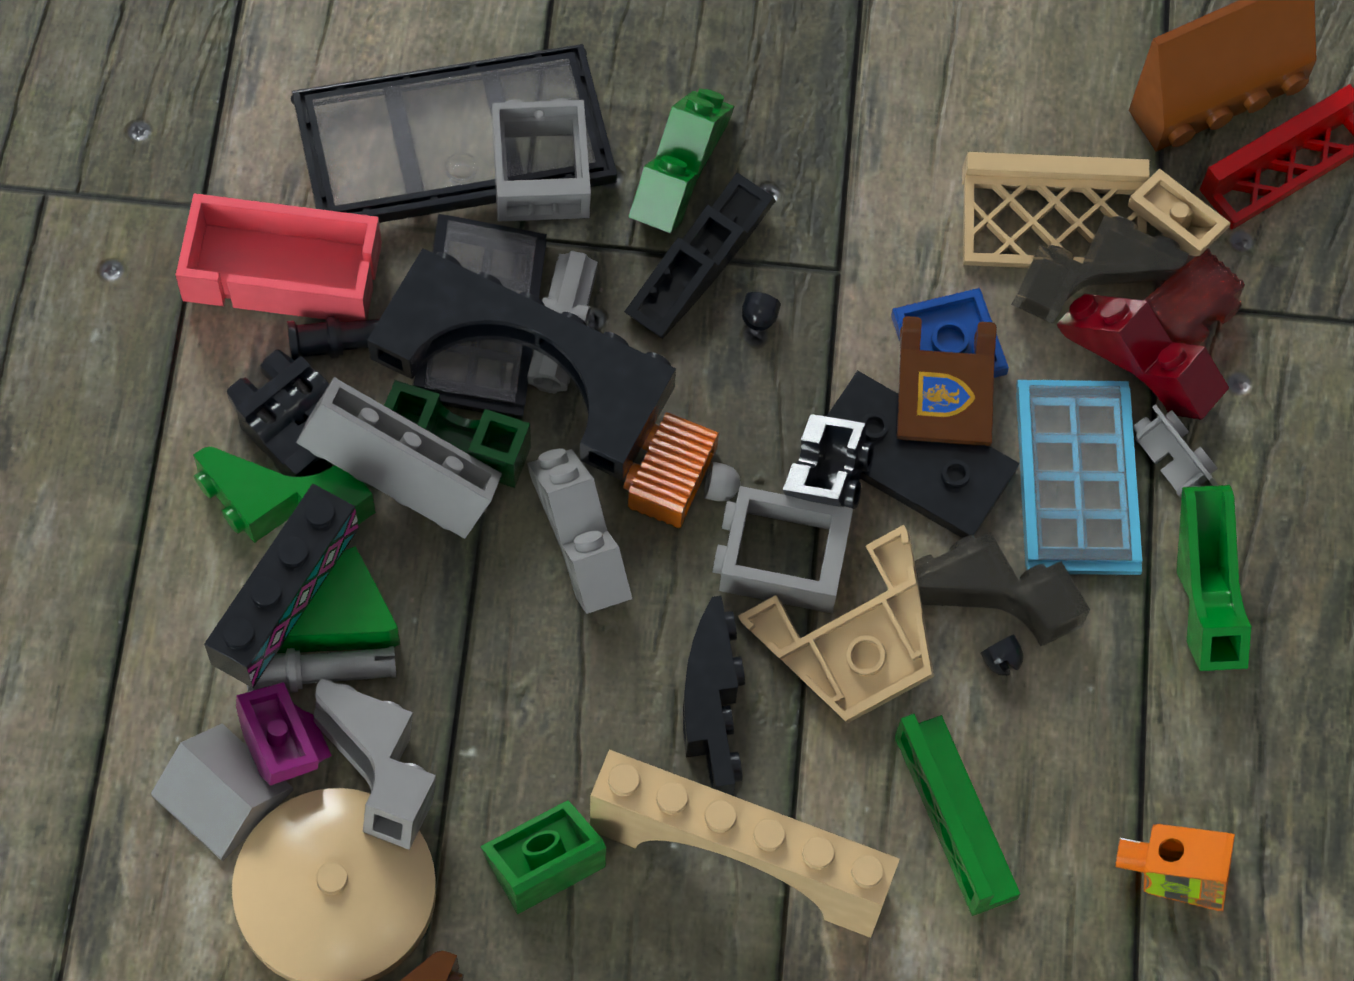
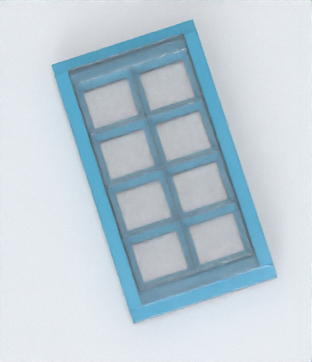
M1017 380L1016 403L1026 573L1141 575L1143 560L1129 381Z

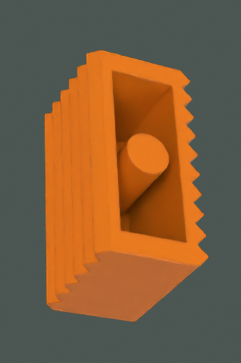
M666 412L660 425L654 424L642 446V449L648 452L641 465L633 463L627 474L623 489L629 491L628 507L649 517H655L658 521H664L666 524H672L676 528H681L717 450L719 432Z

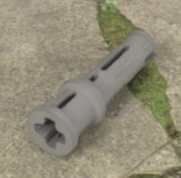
M394 646L380 649L300 655V650L287 648L285 654H276L254 688L247 685V690L250 692L284 682L286 688L292 693L298 692V689H303V684L318 683L321 678L330 682L387 677L396 678Z

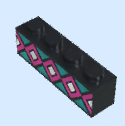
M312 483L204 643L212 666L254 688L359 530L354 505Z

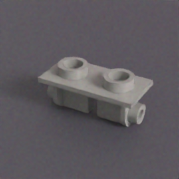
M1155 404L1152 408L1158 417L1152 422L1148 417H1145L1133 426V430L1136 432L1134 439L1137 443H1140L1155 464L1169 454L1174 458L1173 461L1160 471L1177 491L1179 497H1182V487H1199L1207 480L1213 486H1219L1210 475L1218 468L1201 446L1192 451L1182 439L1189 431L1173 410L1164 416Z

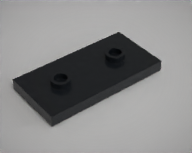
M857 370L826 417L865 423L866 442L874 444V458L871 469L869 471H862L860 479L971 543L1016 473L1020 463L985 445L897 439L898 393Z

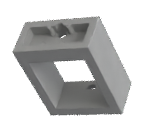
M557 98L551 101L524 102L521 100H509L505 103H492V134L498 221L590 218L591 188L584 100ZM572 135L575 178L508 181L505 138Z
M740 486L737 501H727L722 529L730 531L727 546L718 544L715 555L713 573L721 574L719 591L761 600H767L777 595L782 604L833 613L853 509L810 502L784 494ZM747 513L829 529L819 581L736 565Z

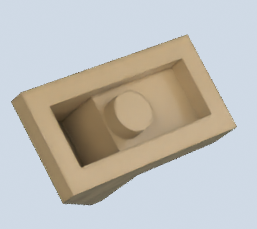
M1161 169L1156 171L1129 198L1128 207L1163 233L1159 246L1161 253L1200 256L1230 226L1228 220Z

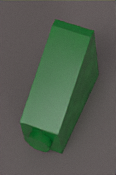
M356 546L343 552L277 653H286L287 648H295V650H300V652L380 649L400 645L398 626Z

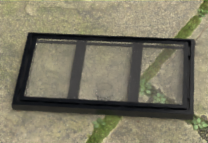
M578 44L293 90L290 99L295 107L315 208L376 216L379 218V223L497 203L492 134V103H505L509 100H521L524 102L551 101L557 98L584 100L590 187L617 183V171L584 45ZM572 135L505 138L508 181L575 178Z

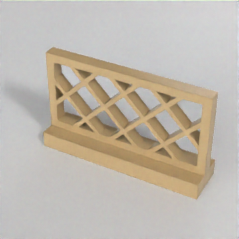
M967 152L962 166V184H964L963 265L1144 273L1147 269V221L1136 212H1133L1123 221L1106 203L1115 194L1132 195L1149 179V160ZM974 188L993 189L1004 201L987 215L974 202ZM1006 189L1015 191L1010 194ZM1026 190L1038 191L1049 202L1034 217L1016 200ZM1051 191L1060 193L1057 196H1055ZM1071 192L1083 193L1094 204L1079 219L1061 202ZM1096 193H1102L1106 195L1100 198ZM1008 206L1026 222L1011 238L993 221ZM1053 208L1072 225L1056 240L1038 223ZM1098 210L1117 227L1102 242L1084 225ZM974 215L981 221L975 227ZM1134 220L1135 232L1129 227ZM984 227H987L1003 243L994 253H974V236ZM1032 229L1048 247L1040 255H1027L1015 242ZM1076 230L1094 247L1085 257H1072L1060 245ZM1122 232L1135 245V259H1118L1106 246ZM1009 249L1013 254H1003V253H1004L1006 250ZM1054 251L1058 256H1048V255L1051 254V253ZM1098 253H1100L1104 258H1094V257H1095Z

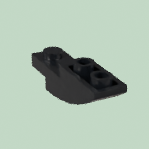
M714 596L711 598L700 619L688 659L683 699V737L686 758L706 756L711 788L734 796L735 782L742 781V767L738 751L730 752L727 735L734 734V724L731 707L727 704L736 703L738 686L745 685V674L741 656L733 657L730 641L737 639L733 611L725 612L722 596Z

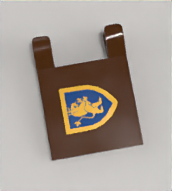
M904 317L900 329L897 439L991 446L996 324L992 322L978 323L974 335V354L920 350L921 318Z

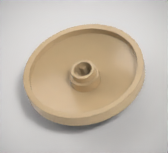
M328 788L294 797L276 807L257 824L246 839L238 855L232 880V899L237 922L243 937L257 958L277 975L288 981H375L402 964L419 945L427 931L436 900L435 869L428 845L420 831L410 850L364 833L365 804L370 793L355 789Z

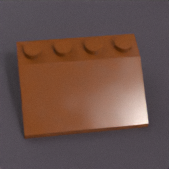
M1238 0L1153 38L1129 112L1154 150L1157 152L1170 145L1173 147L1182 146L1190 141L1195 134L1205 129L1217 130L1229 123L1238 114L1245 111L1249 113L1257 112L1265 107L1271 99L1282 94L1291 96L1305 88L1309 83V76L1317 60L1315 0Z

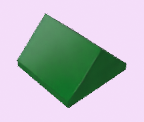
M569 800L480 846L517 915L606 866V846L603 839Z

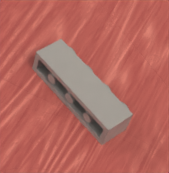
M335 377L312 411L296 442L315 456L329 461L350 473L357 480L373 486L394 498L399 504L415 510L436 522L441 528L450 530L464 539L490 504L502 475L497 470Z

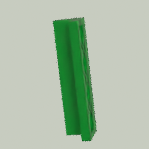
M915 713L901 718L895 734L896 742L971 915L974 916L1017 900L1020 896V891L943 716L940 715L918 723Z

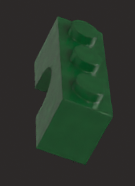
M398 380L394 381L384 404L385 407L502 473L499 483L515 488L531 449L530 423L487 409L484 410L481 420L463 418L452 413L442 405L440 394Z

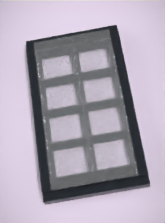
M438 214L432 253H447L457 259L462 267L474 273H489L500 280L504 287L519 294L520 292H528L539 298L547 234ZM476 340L461 343L443 350L427 361L414 376L412 385L440 394L443 406L482 413L487 409L522 420L526 403L527 376L531 364L532 348L502 340Z

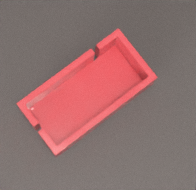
M194 193L175 275L182 301L224 307L225 299L227 298L231 299L233 308L325 320L327 317L334 316V318H339L340 322L367 320L373 293L372 280H375L382 245L379 218L376 216Z

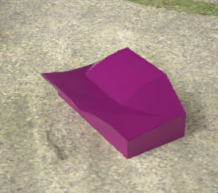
M284 682L236 696V709L243 737L260 776L269 785L316 770L320 762L332 756L321 730L314 722V715L302 710L293 703Z

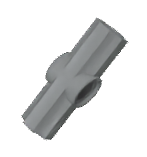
M570 251L566 254H559L549 296L544 297L542 300L545 306L561 314L562 312L573 313L584 320L588 326L590 306L588 305L598 270V262L589 258L587 254ZM534 350L527 376L528 383L543 392L555 394L560 391H567L570 376L549 357Z

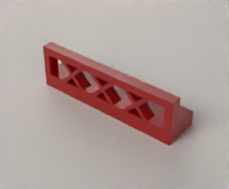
M1351 84L1345 86L1208 167L1199 190L1214 209L1230 222L1229 227L1232 230L1354 157V143L1347 146L1330 142L1331 131L1342 124L1354 136V88ZM1302 148L1321 152L1320 163L1315 166L1295 163L1296 152ZM1267 169L1285 172V184L1280 187L1259 184L1260 175ZM1231 190L1250 193V204L1236 212L1223 195ZM1258 195L1263 196L1262 198L1257 200Z

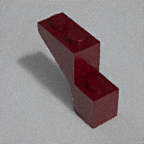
M1083 294L1072 302L1069 311L1056 324L1062 334L1069 340L1139 378L1155 393L1168 413L1173 410L1177 416L1202 420L1229 389L1228 384L1204 346L1173 343L1149 303L1145 300Z

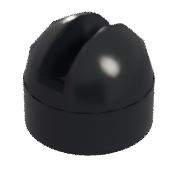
M749 292L746 294L743 302L742 319L746 326L752 330H766L776 322L781 303L769 294Z
M1015 635L995 643L980 653L987 666L994 673L1003 676L1010 675L1007 662L1015 670H1019L1024 657L1021 645Z

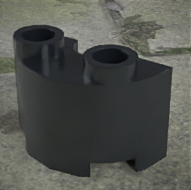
M810 414L801 439L799 460L797 464L792 463L783 488L785 495L815 503L856 509L861 496V483L859 481L861 473L871 469L874 458V444L866 442L865 423Z

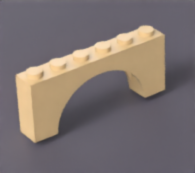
M610 749L590 795V825L599 835L633 848H637V845L645 841H669L699 847L733 858L774 876L804 894L819 907L825 921L870 938L900 860L897 857Z

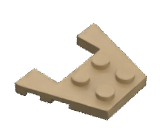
M905 525L866 545L888 590L806 636L800 638L777 595L738 615L741 623L847 723L856 720L934 677L911 538Z

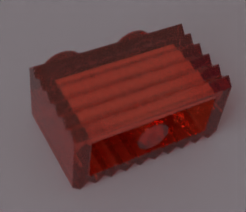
M1206 249L1200 256H1195L1144 300L1149 303L1173 343L1199 346L1209 335L1210 330L1208 328L1211 324L1215 323L1217 319L1222 324L1226 323L1240 309L1242 303L1239 301L1245 284L1243 280L1238 279L1237 275L1231 272L1230 268L1225 267L1222 261H1218L1217 256L1212 255L1210 249Z

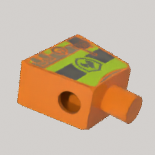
M1155 824L1152 826L1149 843L1120 838L1115 867L1144 873V892L1223 911L1235 834Z

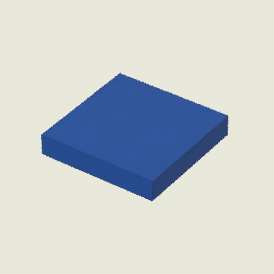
M980 288L893 308L891 313L899 341L903 318L907 316L921 318L920 350L974 354V335L978 323L992 322ZM997 334L994 355V378L1007 375L1009 369Z

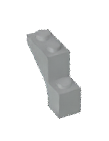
M552 449L542 453L538 460L527 463L532 482L561 548L575 597L586 614L631 600L632 595L620 548L607 531L594 478L572 449L567 451L565 449Z
M321 678L315 691L314 722L365 778L371 789V794L365 804L363 832L410 850L433 803L436 775L426 772L422 767L413 763H402L399 761L410 741L413 712L403 709L394 702L381 701L357 692L349 685L335 684Z

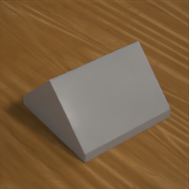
M220 724L180 742L152 790L151 795L223 861L252 832L257 824L293 791V787L286 781L269 785L260 776L248 746L224 724Z

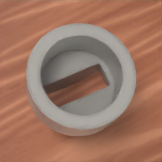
M711 462L705 479L704 499L728 501L733 498L741 485L740 476L737 471L729 465Z

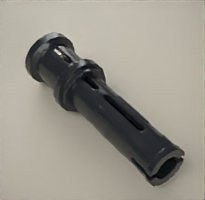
M332 316L327 317L325 322L297 325L295 321H287L291 358L295 361L300 356L310 357L329 354L331 359H335L343 355L344 350L369 348L367 339L380 318L340 323L339 318Z

